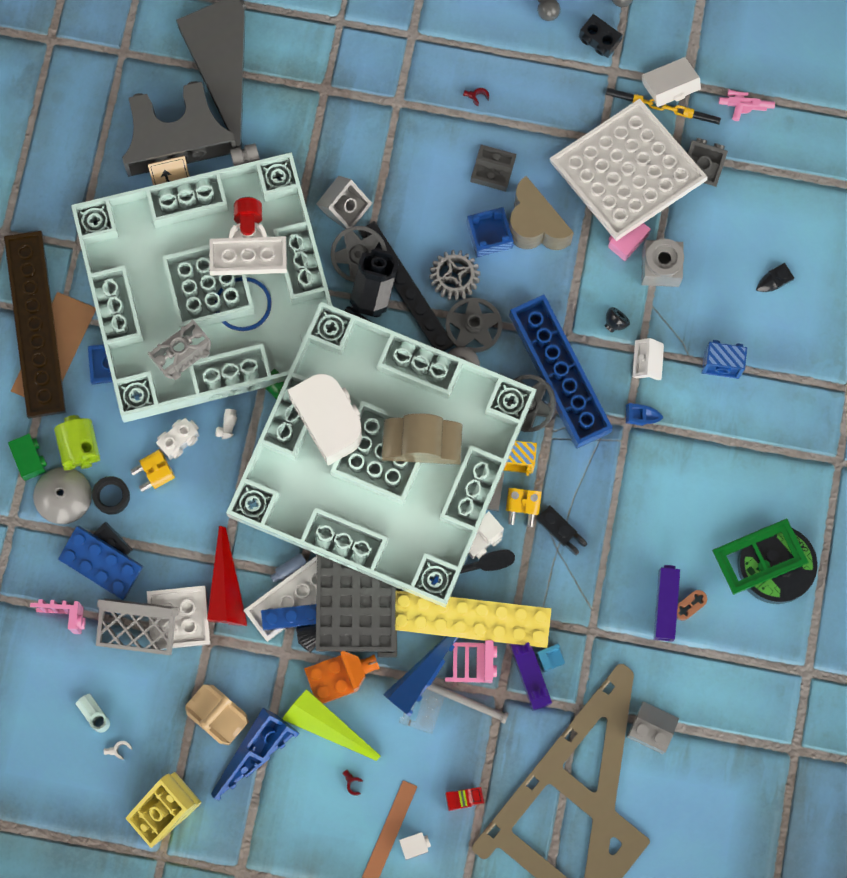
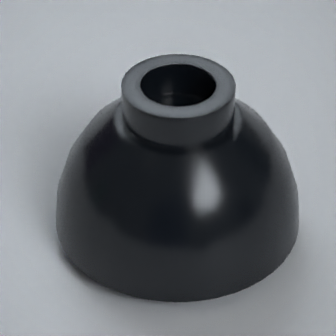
M614 307L608 309L606 324L604 325L607 330L613 333L615 330H623L630 325L629 319L620 310Z

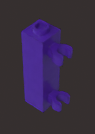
M664 565V568L661 567L658 572L653 640L669 642L675 640L680 569H676V566Z
M528 642L525 645L509 644L532 711L551 705L550 695L530 643Z

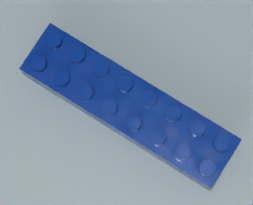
M545 294L511 309L509 317L539 376L547 381L553 389L556 399V410L576 449L610 434L613 427Z

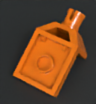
M342 651L340 656L304 668L313 695L325 704L358 692L366 678L365 674L380 669L375 655L359 659L356 655Z

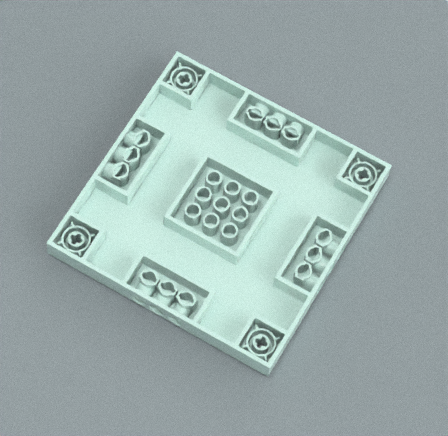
M292 152L71 205L117 402L124 423L266 388L272 384L285 381L320 302L332 306ZM242 197L258 199L262 203V221L259 225L262 224L267 237L286 236L287 273L210 276V239L229 238L233 225H238L234 221V203L236 200ZM242 277L243 281L235 282L234 278ZM246 277H250L261 282L269 291L272 302L270 314L262 325L253 330H232L222 322L227 321L229 324L237 327H248L259 322L266 313L268 305L266 294L261 287L247 281ZM222 288L224 290L219 297L217 293L219 289ZM193 319L211 341L210 354L206 358H200L184 370L179 379H170L163 374L147 353L153 351L158 344L161 345L178 332L182 326H186ZM335 328L328 329V333L335 331ZM203 336L192 339L193 343L190 345H198L205 338ZM180 342L173 348L175 351H182L184 344ZM174 357L166 359V363L162 367L164 370L174 362ZM276 369L279 374L271 375V371ZM139 395L140 400L136 401L135 396Z
M320 302L226 514L231 519L446 608L532 404L536 389ZM335 328V331L328 333V329ZM317 374L329 375L336 379L341 388L345 387L350 395V404L356 405L361 418L362 440L359 447L354 452L329 466L290 401L287 391ZM510 399L513 400V404L511 406H507V402H509ZM408 414H432L442 417L443 420L461 423L463 425L461 465L383 461L384 420L403 418ZM256 501L258 507L251 509L249 504H253ZM435 576L438 577V581H440V584L436 583L435 585H432V581L430 580V578L434 579Z

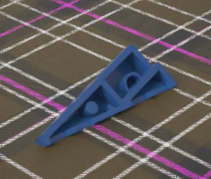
M446 636L383 695L410 717L413 714L411 708L414 703L421 701L423 698L421 696L422 693L432 684L445 663L444 656L448 651L451 652L454 649L453 644L458 638Z
M262 708L212 791L211 795L213 798L219 801L223 793L229 788L234 789L240 779L251 775L270 759V755L278 748H284L286 746L285 743L293 736L296 738L300 733L275 713Z

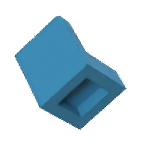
M559 644L541 650L536 654L543 672L565 664Z

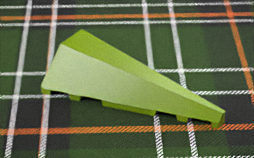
M307 689L282 718L288 723L375 761L381 757Z

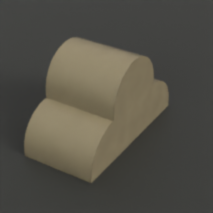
M525 176L517 185L514 201L515 208L510 217L509 227L514 241L513 244L522 249H533L540 244L551 250L565 249L571 245L574 232L529 178Z
M408 414L403 418L385 419L382 460L461 465L463 425L459 422L443 420L442 417L432 414Z

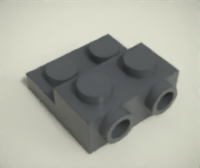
M696 138V141H691L688 155L706 174L707 181L704 183L717 187L728 151L724 150L725 146L714 143V146L707 145V140Z

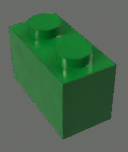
M30 434L8 442L24 481L46 473L44 467L47 466L44 456H40L37 449L40 446L36 438H32Z

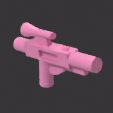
M728 89L727 96L729 98L719 97V104L735 107L732 117L734 121H739L741 113L746 114L752 110L767 111V108L774 109L775 101L744 98V96H748V92H737Z

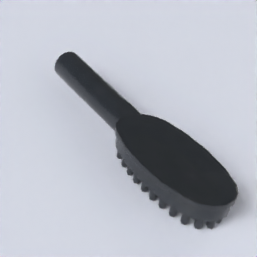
M498 550L487 553L478 562L463 565L460 574L478 569L495 571L506 568L514 563L515 555L510 550Z

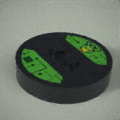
M795 529L793 531L809 563L747 589L755 598L770 604H785L798 599L813 584L818 568L817 556L810 541ZM782 532L756 543L763 559L770 563V567L794 558ZM752 545L741 549L738 556V573L741 580L761 572L758 568L760 560Z

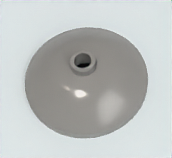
M63 467L49 470L38 480L34 489L33 499L37 511L44 519L55 524H69L77 521L87 512L92 500V491L88 480L82 473L75 469L65 471ZM59 490L64 491L62 496L57 495Z

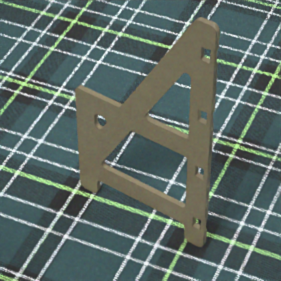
M618 664L473 844L472 850L481 859H487L496 848H500L535 878H567L512 832L513 826L545 786L551 784L592 818L584 878L624 877L650 843V840L615 811L634 673L624 664ZM611 682L615 688L607 695L603 690ZM601 717H605L607 725L598 787L596 792H591L563 768V764ZM573 729L577 735L569 742L565 738ZM535 777L539 782L531 790L527 785ZM497 825L501 830L492 838L488 833ZM612 837L621 842V847L614 855L609 853L610 839Z

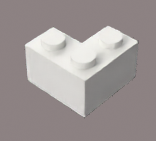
M489 511L484 515L468 553L472 560L476 557L480 559L487 553L486 549L490 545L494 547L502 540L504 528Z

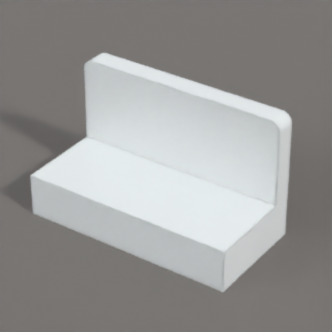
M651 338L635 340L632 377L637 379L646 377L655 380L662 379L663 343Z

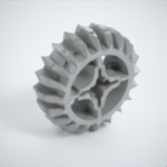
M452 250L451 255L444 252V258L439 255L438 261H433L434 267L430 268V272L433 274L429 278L433 280L431 286H437L435 292L442 291L441 297L447 294L448 300H451V296H455L457 301L459 295L465 299V293L472 295L471 289H477L476 284L480 282L478 278L480 271H477L479 265L474 264V258L468 260V253L462 256V251L460 250L458 255H456L455 251ZM454 263L462 264L463 267H457ZM447 265L448 272L445 273L444 276L440 277L439 273L441 269ZM452 271L458 274V280L454 276L452 277ZM470 273L469 281L462 286L461 279ZM445 284H453L456 288L449 287Z

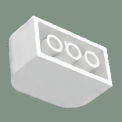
M317 374L287 390L290 401L328 466L354 452L359 447L362 440L360 412L355 404H350L351 400L345 387L341 388L336 379L326 374Z

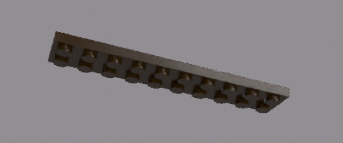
M42 231L4 236L27 418L66 413Z

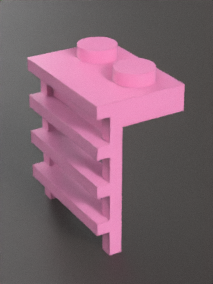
M39 599L38 603H30V607H36V612L69 614L68 629L73 634H81L82 629H85L84 607L78 601H74V605H70L67 601H62V604H58L55 600H50V604H47L43 599Z
M486 640L485 643L455 642L453 644V678L445 677V682L492 683L493 677H497V665H493V658H497V646H493V640ZM457 647H465V678H457ZM469 647H477L476 678H469Z

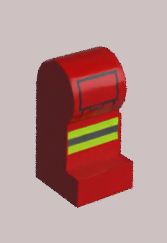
M482 787L445 793L448 811L484 804Z

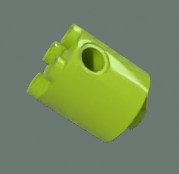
M71 415L65 417L63 423L55 426L54 431L65 471L72 470L78 466H81V469L90 468L92 463L100 461L99 449L91 419L80 418L79 415Z

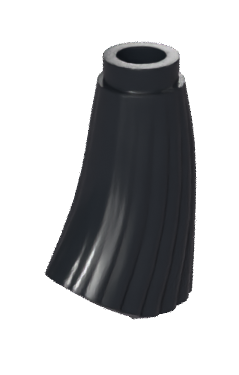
M316 625L296 627L298 643L311 653L316 647Z

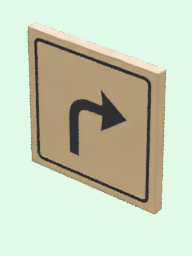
M185 156L148 164L153 185L190 177Z

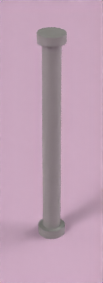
M434 683L426 688L497 718L503 724H505L508 717V712H500Z

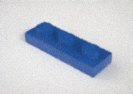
M316 604L261 610L263 631L316 625Z

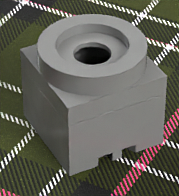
M671 239L645 240L642 249L641 285L680 286L683 279V242Z

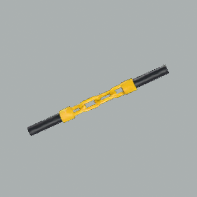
M607 88L606 95L631 101L632 103L641 99L643 103L648 104L652 109L660 111L668 109L678 116L720 124V117L697 112L692 108L680 105L672 107L666 104L661 105L662 108L652 106L654 99L646 100L642 95H633ZM678 108L684 109L683 114L677 112Z

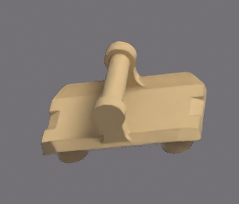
M204 684L185 706L187 716L220 744L230 745L249 723L246 713L214 685Z

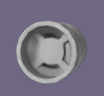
M255 143L245 145L244 149L240 147L230 149L234 166L260 160Z

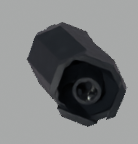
M375 248L371 250V253L366 254V251L361 255L350 303L355 312L377 318L387 311L399 262L397 259L396 261L393 259L391 252Z

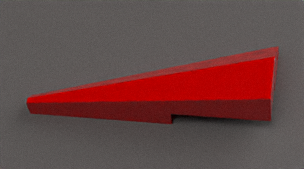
M219 526L207 620L208 622L247 626L226 527Z

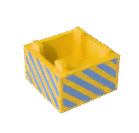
M516 441L503 471L526 473V476H529V473L532 474L535 467L537 443Z

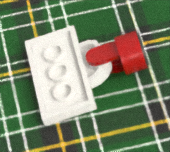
M242 197L236 200L234 203V221L238 225H233L229 238L210 239V276L287 273L286 236L267 237L262 224L259 225L262 221V203L258 199Z

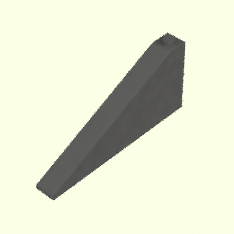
M221 0L181 17L176 22L227 130L234 134L236 148L240 147L242 149L245 49L244 10L247 8L243 0Z

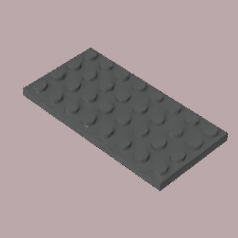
M317 554L316 651L395 652L396 587Z

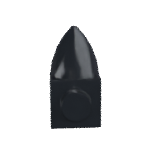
M783 263L770 270L760 280L756 290L760 292L777 290L793 281L794 276L787 265Z

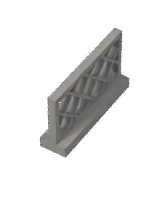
M106 598L98 599L99 618L96 646L172 655L175 617L178 615L179 607ZM105 612H111L115 617V620L109 625L104 620ZM125 614H129L134 620L128 627L121 620ZM144 616L148 617L153 623L147 629L139 622ZM162 619H169V628L166 631H163L158 625V622ZM117 621L124 629L118 635L110 628ZM135 624L142 631L136 638L129 631ZM154 626L161 634L155 640L148 634V631ZM107 630L113 637L109 643L102 642L103 633ZM125 632L132 640L128 645H123L119 639ZM143 635L150 641L147 647H142L137 641ZM162 637L167 642V650H161L156 644Z

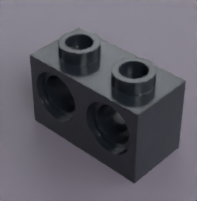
M594 14L580 29L579 33L582 43L590 45L599 55L607 58L621 43L623 34ZM594 30L596 34H590L588 31ZM607 40L611 44L606 45L603 43V41Z

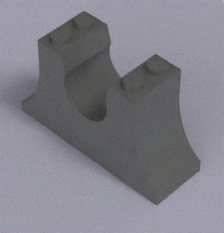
M193 81L184 85L185 113L179 120L171 123L162 122L156 118L153 104L147 94L138 93L129 97L134 125L133 138L129 149L122 157L128 177L150 172L149 163L185 156L186 164L230 155V149L236 148L233 132L222 127L213 117L206 101L202 82Z

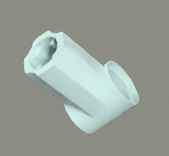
M90 693L84 695L75 703L96 732L102 733L109 729V718L106 717ZM98 718H103V725L100 727H96V720Z

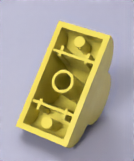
M174 772L171 775L167 774L162 777L125 819L152 848L187 818L202 802L178 774Z

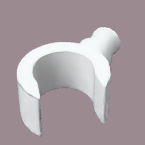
M119 741L114 747L104 748V755H115L117 758L124 760L118 754L119 746L126 745L131 750L132 746L126 741Z

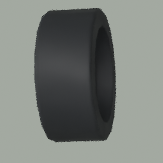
M109 476L100 479L94 485L92 499L95 506L101 512L109 515L117 514L128 506L130 492L127 485L120 478ZM113 484L118 486L122 491L121 501L115 506L104 505L100 500L101 490L107 485Z

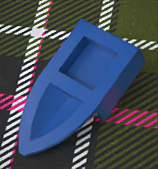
M633 403L626 405V423L643 426L645 424L657 423L663 419V416L652 407Z

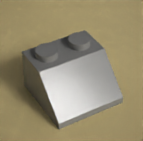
M338 176L316 203L329 218L345 229L355 226L372 204L351 179Z
M643 701L627 738L664 754L674 735L679 718Z

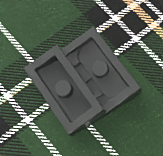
M481 145L470 182L506 192L517 154Z

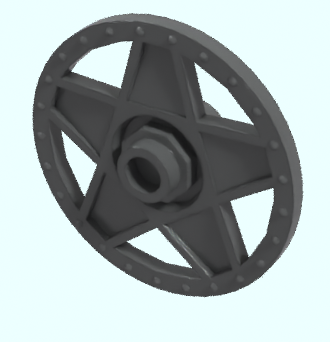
M353 226L343 230L335 238L331 247V261L337 273L344 279L354 282L363 252L367 251L366 254L371 253V250L375 249L379 242L381 243L382 250L387 251L382 237L373 229L365 226ZM353 230H364L372 235L361 240ZM344 236L346 248L335 252L337 243ZM337 263L349 264L350 276L342 272Z
M466 298L457 302L447 314L445 327L449 339L456 347H466L474 339L483 345V347L478 348L467 347L478 353L488 350L498 341L502 331V319L498 310L490 302L480 298ZM468 303L465 314L453 313L458 307ZM479 303L487 306L493 313L482 314ZM498 323L497 333L492 340L488 329ZM450 324L460 329L457 340L451 333Z
M521 375L513 380L525 384L522 381L524 379H533L539 382L532 386V388L536 389V393L520 431H538L544 428L554 415L556 408L555 394L549 383L543 378L536 375ZM546 390L550 396L551 407L542 400ZM513 400L508 402L507 406H511L513 404ZM536 416L547 417L540 425L533 427Z

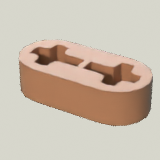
M701 590L692 592L678 604L677 619L681 621L689 619L707 603V595ZM694 595L697 597L702 596V604L697 602L695 605H692L691 602L695 600ZM686 606L690 607L686 612L687 616L679 614V607L682 609Z

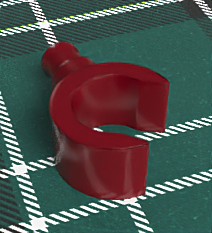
M477 88L475 91L464 90L463 96L471 98L476 106H479L478 99L476 98L478 94L485 95L489 101V92L485 88Z
M345 770L342 774L348 782V792L353 796L361 795L359 792H353L350 789V785L353 781L363 782V780L353 777L348 770Z

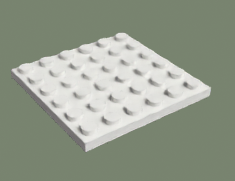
M638 99L550 158L551 164L616 241L707 181L706 174L641 99Z

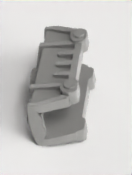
M192 319L190 323L182 326L178 332L161 345L158 344L153 351L147 354L166 377L177 380L181 377V373L200 358L209 356L211 341ZM202 336L205 338L198 345H190L193 343L192 339ZM180 342L184 344L182 351H175L173 348ZM174 357V362L164 370L162 367L166 363V359Z

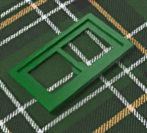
M787 518L712 550L733 595L809 563ZM782 532L794 558L770 567V563L763 559L756 543ZM752 545L760 560L758 568L761 572L738 581L727 555Z

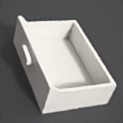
M686 57L642 74L643 85L654 99L657 107L674 100H682L686 95L701 89L700 77Z

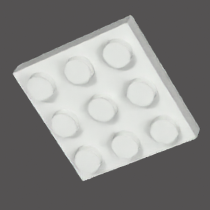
M206 586L147 591L148 604L179 607L178 615L175 617L172 648L211 645L209 622L207 620ZM162 619L158 622L163 631L169 628V619ZM155 626L150 629V636L153 640L161 635ZM163 637L156 642L161 650L167 649V642Z

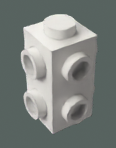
M186 418L177 420L169 432H163L157 438V446L169 460L177 459L182 455L184 448L190 447L198 441L197 437H199L197 430L199 428L192 420L190 422Z

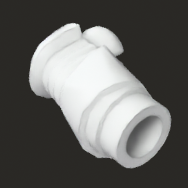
M225 409L223 428H216L215 435L217 437L228 439L234 435L232 431L237 421L236 410Z

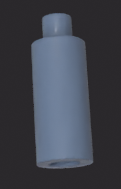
M299 553L274 569L276 573L271 575L270 578L273 582L279 579L283 581L307 562L303 555Z

